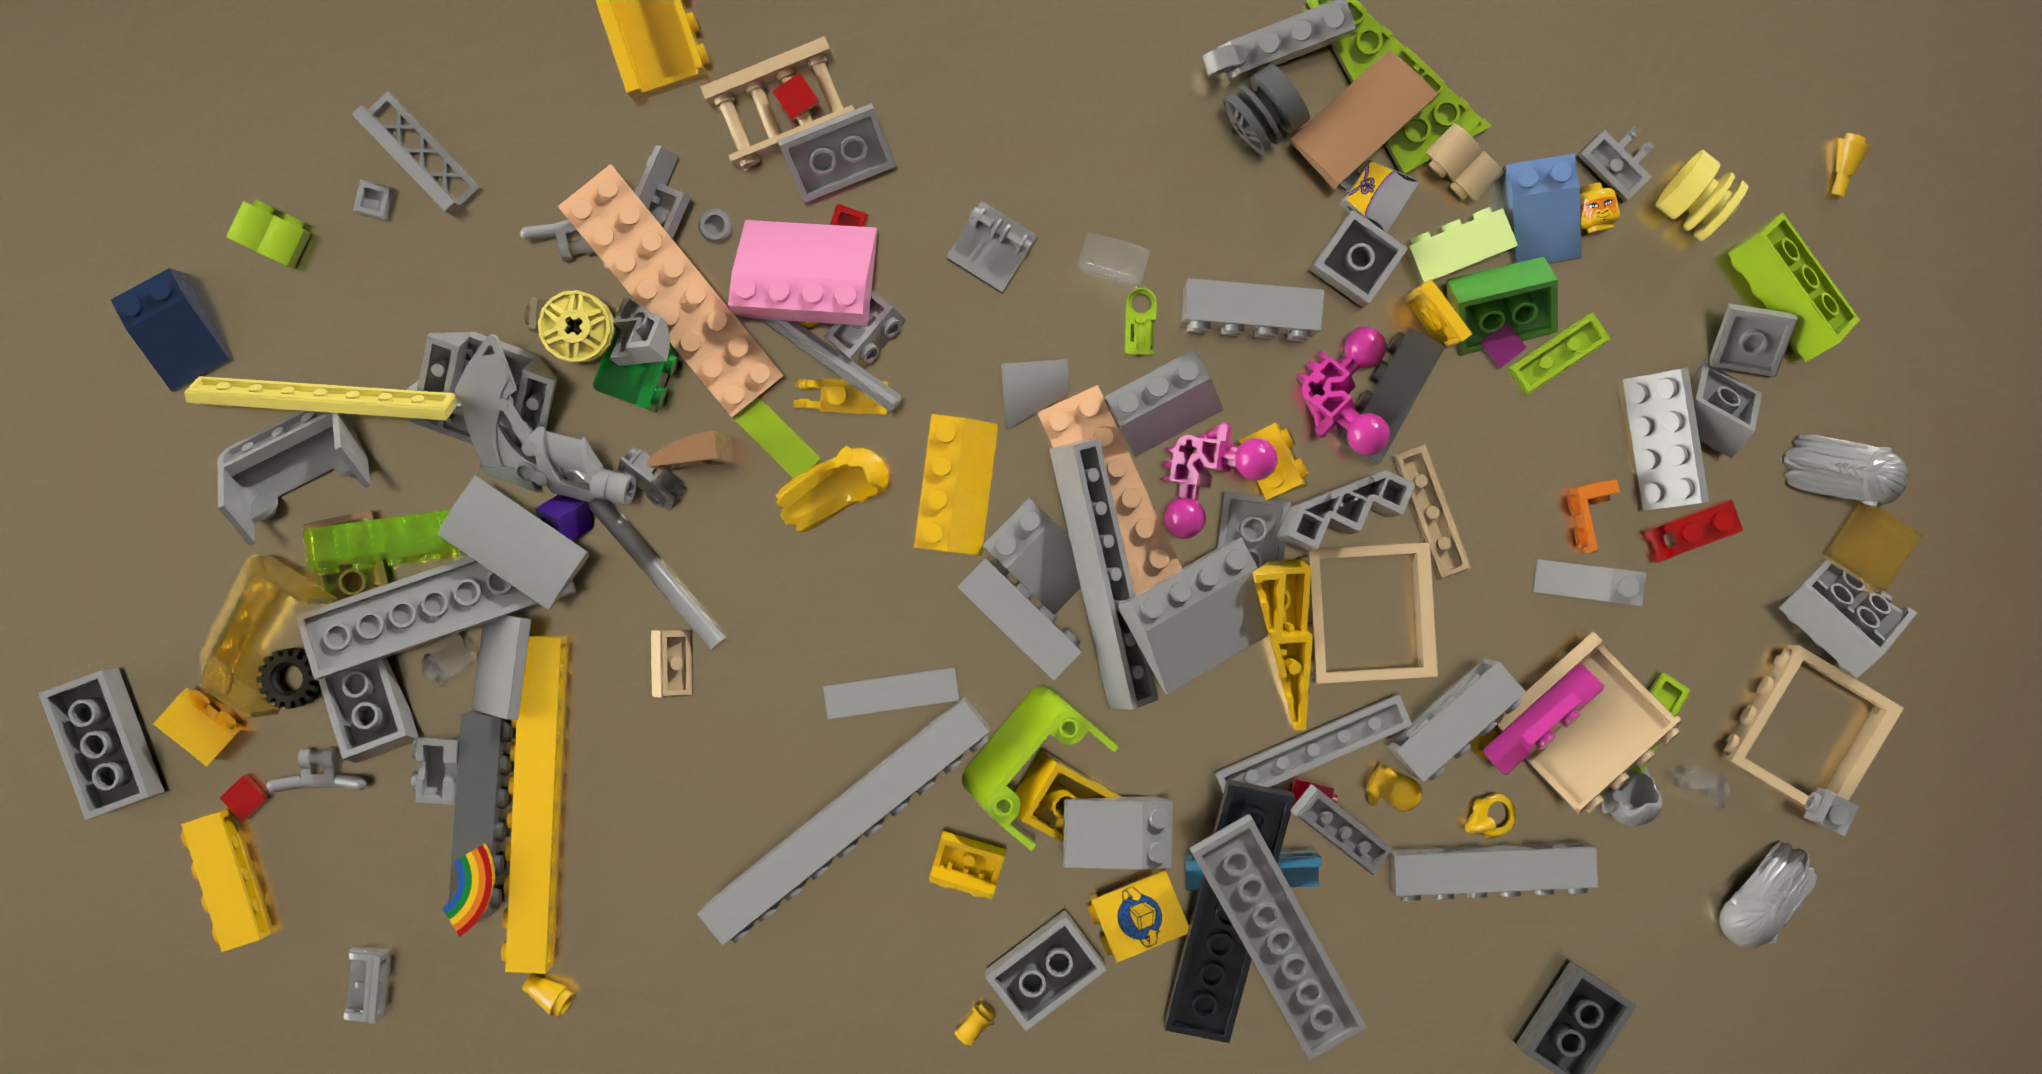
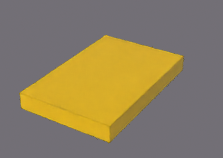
M1429 279L1404 296L1403 300L1435 341L1446 346L1444 349L1456 345L1472 335L1471 331L1432 279Z

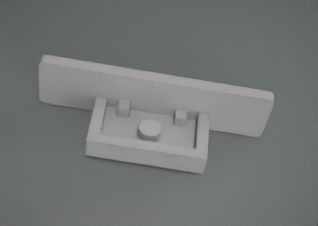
M656 145L653 153L648 158L646 169L634 193L673 239L691 197L666 186L678 160V155L660 145ZM604 263L603 267L610 270Z

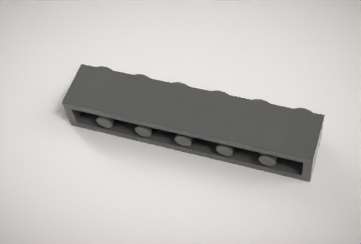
M468 711L461 714L448 902L452 900L458 887V872L454 861L486 843L495 868V883L489 906L483 915V918H488L496 912V909H499L502 899V891L497 888L498 875H502L504 868V856L499 854L500 842H504L506 837V822H502V811L507 808L509 792L508 789H504L505 775H509L511 768L510 756L506 754L507 742H511L513 737V728L509 719L483 712Z

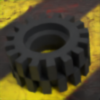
M303 648L276 650L271 653V656H266L263 660L265 664L258 668V672L262 673L261 677H256L257 683H262V688L258 690L260 694L265 693L267 695L265 700L268 703H275L274 707L292 709L305 706V704L314 701V697L320 695L322 691L319 689V681L313 677L306 651H302ZM288 665L297 667L303 676L301 686L295 691L286 690L279 680L280 672Z

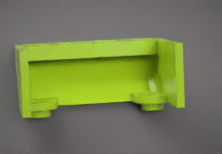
M1040 685L1034 687L967 765L962 774V784L964 789L993 820L1032 851L1036 847V839L1014 821L1020 811V799L1007 786L1050 734L1059 742L1072 745L1079 742L1089 731L1114 753L1119 747L1117 742L1049 686Z

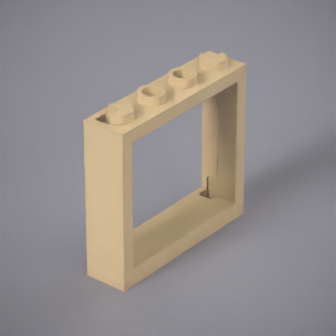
M1430 542L1319 548L1305 551V556H1301V560L1311 566L1308 608L1309 623H1307V631L1313 635L1310 676H1312L1314 683L1438 677ZM1411 554L1418 667L1326 672L1320 559Z
M1788 644L1782 654L1776 656L1774 660L1776 666L1770 676H1766L1760 682L1757 688L1758 696L1754 703L1748 705L1740 716V722L1742 723L1736 733H1732L1726 739L1728 744L1724 749L1721 759L1805 808L1808 795L1745 758L1801 663L1804 662L1876 705L1826 787L1827 790L1849 801L1904 708L1805 648Z

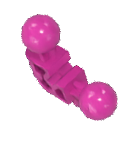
M1369 326L1354 329L1345 340V355L1338 362L1324 352L1319 351L1318 355L1321 362L1310 361L1307 364L1310 374L1308 376L1301 373L1296 375L1302 384V394L1308 409L1315 419V432L1317 436L1325 438L1333 428L1338 431L1342 426L1348 431L1347 439L1349 445L1355 452L1364 456L1376 455L1383 451L1390 438V429L1386 421L1381 416L1373 413L1358 414L1352 397L1348 395L1356 387L1352 375L1359 368H1373L1382 361L1385 355L1386 341L1377 329Z
M1221 422L1218 428L1209 433L1205 432L1198 437L1184 435L1176 442L1175 448L1165 447V450L1173 452L1172 460L1163 461L1162 466L1170 469L1169 476L1162 477L1160 480L1180 484L1178 498L1168 504L1164 512V524L1169 532L1180 539H1188L1196 536L1203 530L1206 514L1198 502L1200 487L1211 488L1212 475L1207 468L1230 472L1232 466L1236 467L1246 479L1252 481L1263 480L1271 475L1277 466V452L1267 440L1261 438H1252L1246 440L1239 447L1234 446L1233 443H1230L1232 426L1226 422ZM1194 449H1197L1196 454H1193Z

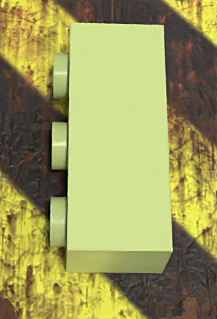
M1488 207L1472 214L1474 220L1462 224L1461 220L1458 219L1442 226L1443 233L1431 237L1430 233L1426 232L1410 239L1412 245L1407 247L1408 250L1405 255L1418 286L1429 279L1433 281L1517 247V241L1504 209L1493 212L1492 208Z

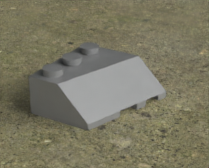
M1829 557L1779 607L1789 621L1804 630L1817 646L1825 649L1837 660L1841 668L1849 671L1856 678L1885 654L1917 614V612L1909 607L1901 610L1890 603L1892 597L1882 590L1878 594L1866 588L1861 577Z

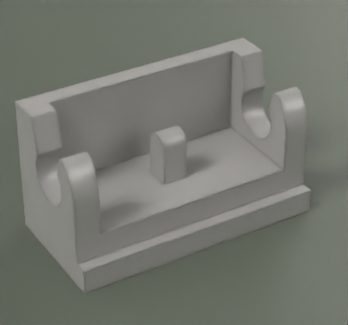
M351 948L349 952L351 965L347 1008L344 1012L345 1020L376 1023L384 1017L390 950Z

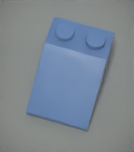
M1575 154L1511 163L1502 168L1504 173L1500 176L1505 212L1518 244L1517 247L1512 249L1513 263L1543 256L1548 264L1582 258L1580 186Z

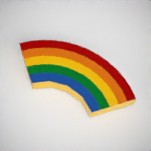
M486 843L454 861L458 872V887L452 900L442 909L459 937L473 928L483 917L492 896L495 883V868Z

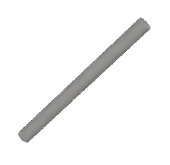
M559 467L565 479L590 485V480L586 473ZM595 498L592 503L588 502L589 509L707 647L712 650L726 638L725 635L609 500L606 501Z

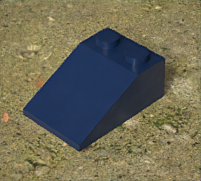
M168 268L110 300L125 329L170 391L174 392L196 380L199 376H204L231 361L226 348L184 272Z

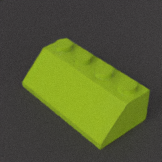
M1783 212L1739 242L1728 253L1735 270L1744 275L1751 285L1753 295L1762 301L1768 310L1796 314L1798 320L1789 342L1792 349L1801 355L1805 362L1839 344L1860 321Z

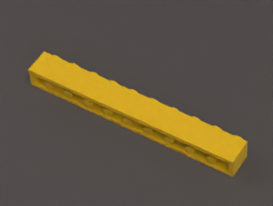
M529 635L518 720H511L512 728L516 729V742H512L510 747V760L515 762L514 775L510 776L508 785L509 795H513V808H510L507 814V827L512 829L511 842L507 843L505 851L506 862H510V875H506L504 881V894L509 895L508 908L504 909L502 926L504 929H507V942H503L501 948V961L506 962L505 972L546 974L553 967L568 636Z

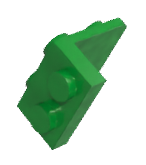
M616 328L612 346L602 357L593 381V388L601 393L655 412L656 407H660L666 394L664 385L667 377L672 375L678 362L677 351L670 346L667 361L618 366L610 359L621 333V330Z

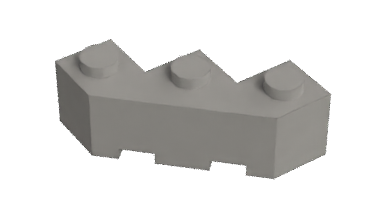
M1387 470L1371 474L1289 507L1276 538L1306 552L1316 550L1321 544L1327 526L1349 535L1361 532L1370 509L1389 518L1403 515L1415 483Z

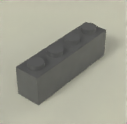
M1412 327L1405 329L1403 333L1398 331L1388 347L1392 350L1388 361L1382 360L1372 378L1376 379L1371 391L1366 389L1356 405L1360 409L1358 414L1373 413L1381 416L1386 421L1390 429V438L1387 446L1376 455L1364 456L1355 452L1349 445L1347 439L1348 431L1345 428L1342 429L1340 434L1344 438L1340 446L1374 465L1381 464L1446 346Z

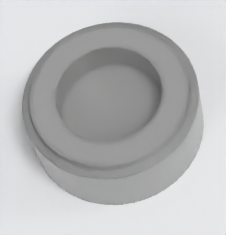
M713 208L701 215L698 228L701 235L707 241L721 243L726 241L732 234L733 223L726 212Z

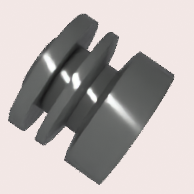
M1272 63L1266 64L1250 77L1254 93L1245 85L1240 84L1235 89L1237 96L1229 92L1222 98L1223 106L1235 130L1255 151L1262 155L1271 149L1270 142L1275 145L1281 142L1282 138L1277 125L1287 133L1292 134L1310 120L1309 111L1299 92L1287 76Z

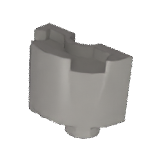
M429 737L414 739L412 758L418 761L419 771H414L412 774L411 789L416 791V803L455 805L459 740Z

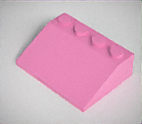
M745 220L731 275L729 308L736 318L868 326L877 228Z

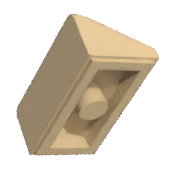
M691 630L651 631L653 697L692 696Z

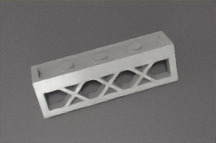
M388 91L369 109L361 105L352 113L355 119L427 194L450 215L454 216L482 189ZM389 103L397 110V125H384L376 117ZM403 118H404L410 125H403ZM389 130H397L396 137ZM403 130H413L420 134V149H407L403 145ZM426 142H427L433 149H426ZM412 154H420L419 161ZM426 154H439L443 158V173H430L426 169ZM449 165L456 173H449ZM435 178H443L442 185ZM449 178H462L470 186L457 200L449 193Z

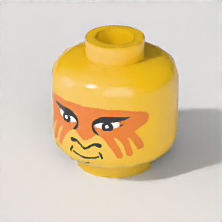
M1601 183L1581 187V229H1586L1587 234H1593L1614 228L1613 223L1620 217L1615 191L1611 188H1602Z

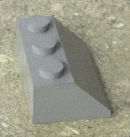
M1196 349L1181 355L1108 394L1104 398L1135 457L1223 410L1213 382Z

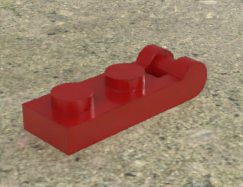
M1726 500L1649 528L1643 532L1646 540L1651 541L1654 550L1651 554L1654 562L1657 563L1742 532L1743 528L1733 500ZM1670 533L1673 545L1667 547L1663 536Z

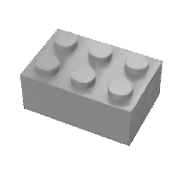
M1064 910L988 967L985 972V978L1020 1025L1027 1031L1107 971L1105 961L1067 911Z

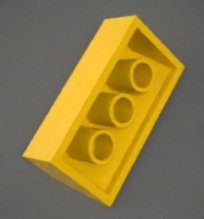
M931 414L914 543L915 548L982 556L999 424Z

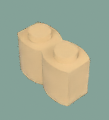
M1455 123L1425 152L1432 160L1428 166L1441 178L1447 175L1452 181L1449 185L1450 189L1462 200L1468 196L1476 202L1504 173L1502 168L1483 150L1474 138Z

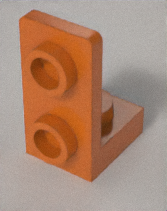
M1617 479L1569 488L1571 496L1567 498L1568 507L1571 515L1576 516L1578 528L1574 531L1575 540L1578 547L1583 548L1584 553L1598 552L1587 499L1590 500L1591 505L1611 501L1610 494L1620 492Z

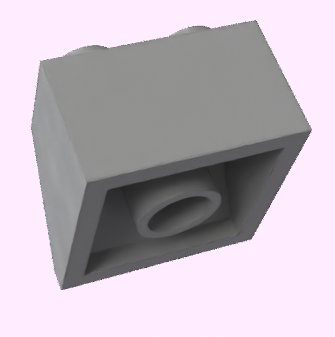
M1704 361L1691 382L1699 439L1712 450L1733 458L1755 433L1762 393L1715 367H1710Z

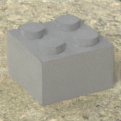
M1352 210L1309 270L1364 308L1373 300L1408 248Z

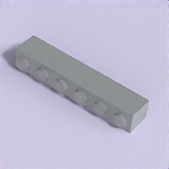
M1589 843L1391 851L1389 854L1391 891L1396 896H1400L1402 901L1421 900V895H1434V899L1448 900L1454 899V894L1467 893L1468 898H1486L1487 892H1500V895L1504 897L1521 896V891L1534 890L1535 895H1553L1554 889H1567V893L1585 894L1588 893V888H1598L1597 850L1595 846Z

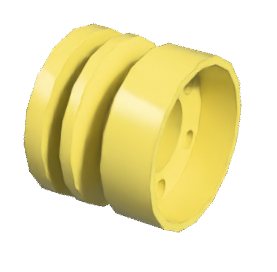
M1705 150L1696 153L1681 168L1656 202V207L1671 219H1676L1685 211H1688L1689 214L1683 224V228L1688 231L1698 224L1694 231V237L1699 241L1705 240L1731 218L1749 188L1748 184L1743 180H1739L1731 186L1735 179V174L1731 171L1718 180L1714 179L1720 168V162Z
M578 290L563 291L550 298L541 309L538 319L539 337L545 348L559 359L575 363L592 362L603 356L612 346L616 334L615 318L609 307L598 297ZM571 319L576 321L582 320L583 323L580 325L582 332L580 334L568 332L571 328L569 323Z

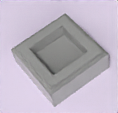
M360 179L353 212L388 221L396 189Z

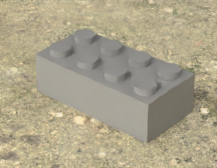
M1188 278L1183 286L1180 326H1188L1187 332L1207 333L1210 328L1221 329V335L1241 336V333H1244V331L1254 332L1255 338L1274 339V336H1278V334H1285L1289 341L1307 342V339H1311L1321 331L1324 290Z
M1484 658L1413 720V726L1403 729L1386 746L1411 775L1422 782L1427 779L1432 781L1446 769L1444 764L1453 756L1457 759L1470 749L1471 745L1469 742L1478 734L1484 736L1489 733L1497 724L1494 720L1503 712L1509 714L1522 703L1520 697L1526 691L1500 661Z
M119 668L100 670L38 693L85 820L102 816L164 793L162 783Z

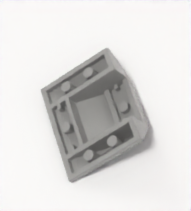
M477 332L429 333L426 339L417 391L455 394V388L464 370L488 336ZM500 341L517 390L510 395L514 402L513 406L522 420L526 421L532 432L538 426L545 427L546 429L557 377L538 354ZM490 346L484 355L495 353L493 347ZM458 397V405L447 420L411 418V422L473 444L464 418L462 403ZM503 412L501 417L502 427L511 440L522 449L521 441L513 431L512 424Z

